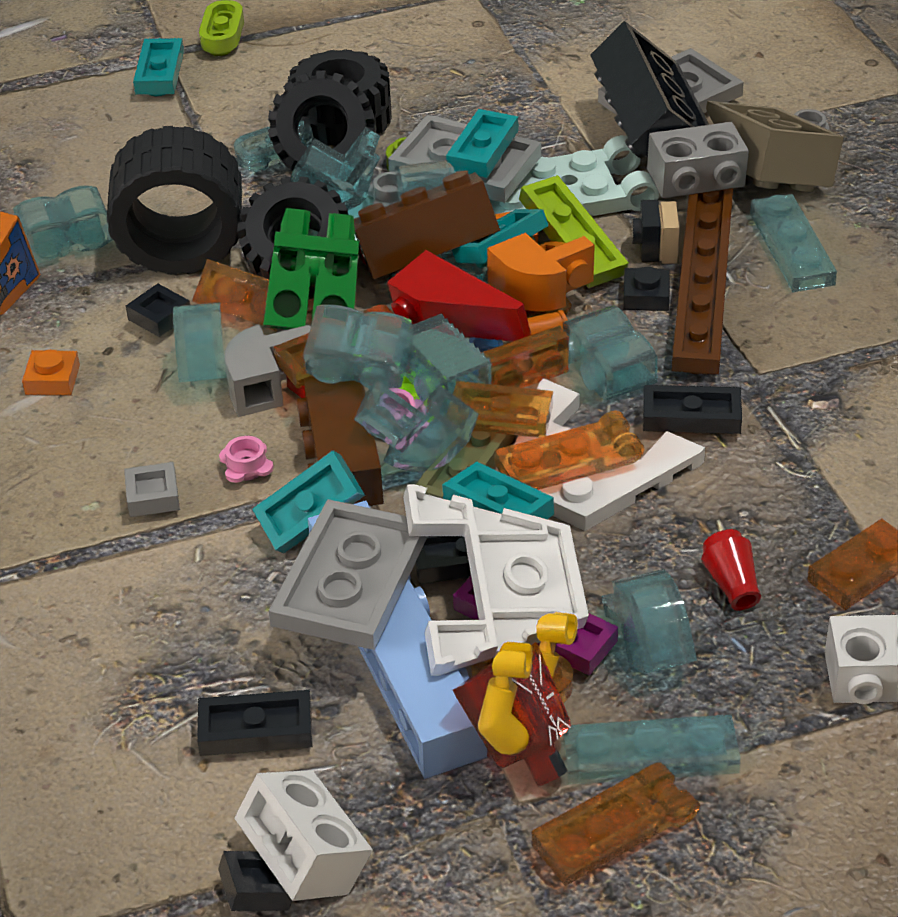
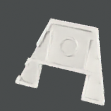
M543 378L537 387L503 474L554 497L555 514L553 516L586 531L634 504L635 496L648 488L654 487L659 490L673 482V474L687 467L693 471L704 463L705 447L666 431L643 458L637 460L617 451L611 446L603 445L576 433L570 428L562 427L579 409L580 394Z
M407 484L403 499L409 536H463L465 538L479 620L428 621L424 633L431 676H440L494 658L500 652L501 646L506 642L528 643L531 645L541 642L537 638L536 625L538 620L548 613L574 614L578 620L577 630L584 628L589 613L570 525L506 508L503 509L502 514L473 507L472 499L453 495L450 501L425 494L426 487Z

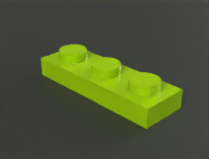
M558 175L521 187L519 200L526 209L544 210L549 226L544 228L543 231L550 240L568 243L585 236L595 245L594 281L586 284L588 288L624 276L625 268H628L629 262Z

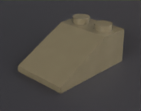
M707 101L706 110L713 124L732 122L747 146L749 153L746 175L753 178L754 185L768 189H778L779 183H787L790 188L805 192H813L815 186H833L844 139L843 136L777 107Z

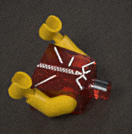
M555 612L542 616L536 625L537 638L541 641L539 646L536 641L531 644L506 642L501 646L500 652L497 653L493 662L453 689L457 700L495 763L499 767L505 768L524 759L537 786L547 784L568 771L554 742L571 728V720L553 681V675L559 660V654L555 652L556 643L571 645L575 640L578 620L574 614Z

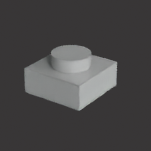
M174 462L124 469L130 517L180 510Z

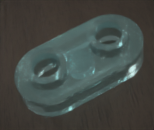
M300 121L298 125L299 138L307 148L312 149L314 145L312 127L304 123V121ZM270 126L244 134L236 139L234 142V152L240 167L258 172L282 162L269 138L268 129H270Z

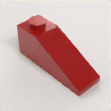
M427 250L387 282L393 300L391 307L397 318L407 325L413 324L429 334L523 343L532 338L525 307L522 302Z

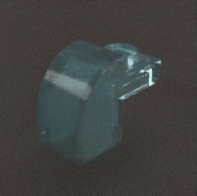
M365 127L345 155L314 138L295 165L290 178L291 182H298L300 176L309 177L310 183L313 185L318 180L327 184L328 191L334 189L340 195L341 202H345L347 210L357 207L366 199L374 174L373 170L380 158L375 153L380 135Z
M221 302L174 306L173 324L179 382L227 378L224 358L226 329L225 320L222 319Z
M377 380L366 392L354 420L361 424L372 436L380 438L389 445L383 460L384 462L405 471L425 472L443 467L462 450L471 438L479 414L440 385L416 409Z
M661 569L612 581L614 593L603 595L601 598L605 617L621 624L629 666L647 674L697 661L690 623L683 599L676 583L666 570Z

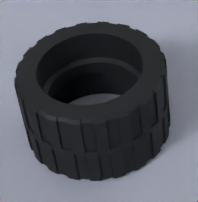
M173 125L163 126V128L158 129L151 128L143 131L141 135L134 136L128 140L126 145L119 149L115 155V162L111 165L109 177L107 223L109 224L108 232L111 239L115 241L117 249L129 257V260L136 265L146 267L147 270L156 273L163 272L168 275L197 273L199 270L208 269L216 265V262L230 254L231 248L236 245L239 239L237 232L238 223L242 222L240 217L242 211L241 172L238 170V162L230 154L228 147L222 142H218L212 135L206 132H200L186 126L173 127ZM183 185L202 192L213 203L204 210L192 215L168 216L149 209L139 201L138 197L154 187Z

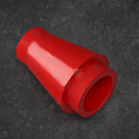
M735 529L722 530L709 536L702 546L704 552L701 558L702 563L728 598L732 609L741 611L754 607L760 602L761 594L757 585L750 540L743 537L741 532Z

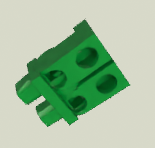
M286 208L281 223L280 232H275L263 327L290 330L306 326L309 286H314L311 319L313 333L351 337L354 325L359 241L354 240V217L352 215L329 213L327 236L308 235L310 211Z

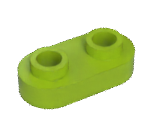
M221 0L213 2L206 7L199 28L200 45L204 51L214 56H224L238 46L244 26L243 7L240 3L232 0Z

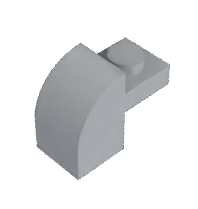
M256 325L243 330L229 342L224 358L229 394L238 417L284 406L281 381L286 380V374L317 358L315 335L310 325L265 336L260 325Z

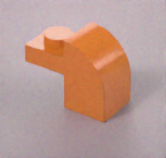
M523 233L487 248L488 284L522 302L525 310L552 311L566 307L567 292L594 281L595 245L585 236L545 251L527 233Z

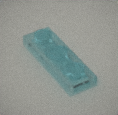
M793 194L774 195L769 198L751 200L750 215L791 291L798 292L835 286L837 270Z
M732 714L569 725L571 728L563 725V747L566 768L568 770V785L737 774L740 771L741 758Z

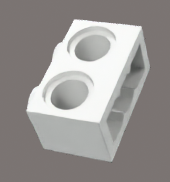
M898 615L830 616L825 658L833 703L869 704L872 702H898Z
M313 770L257 773L234 818L292 901L349 895L373 851Z

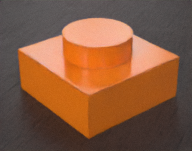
M52 349L31 350L22 379L25 395H72L80 367L78 352Z

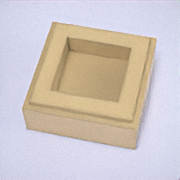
M676 201L661 202V205H659L661 223L659 260L662 261V264H675L678 261L679 243Z

